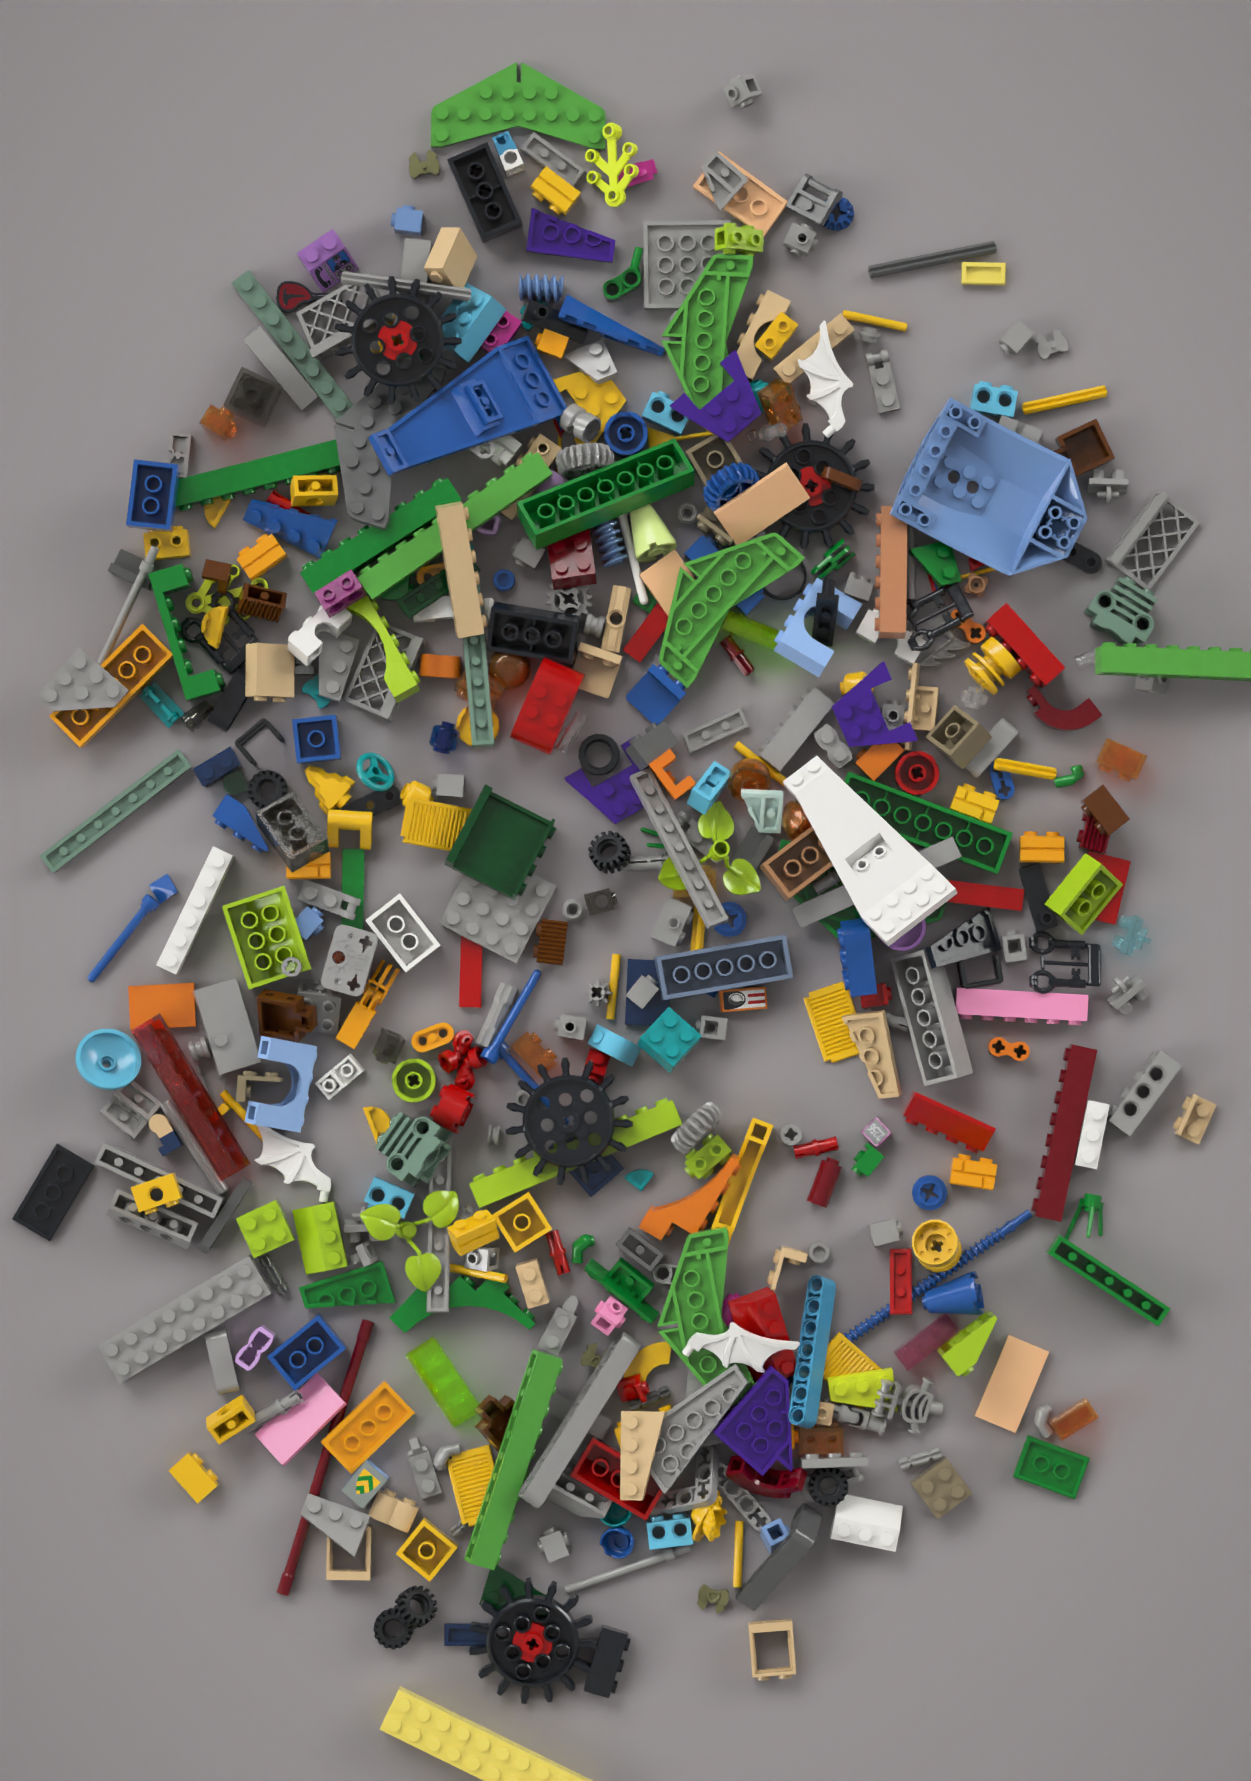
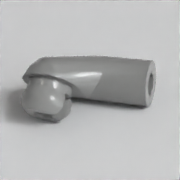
M459 1443L439 1448L433 1458V1464L437 1470L441 1471L447 1467L446 1462L450 1456L461 1454Z

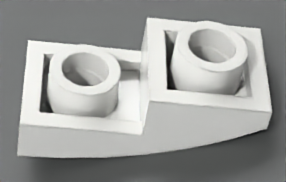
M443 596L413 617V622H434L437 619H453L450 596Z
M349 1054L315 1084L326 1098L330 1100L365 1069L352 1054Z

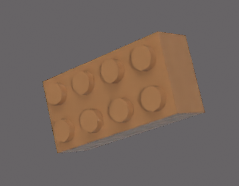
M810 827L762 863L760 869L787 902L834 866L814 829Z

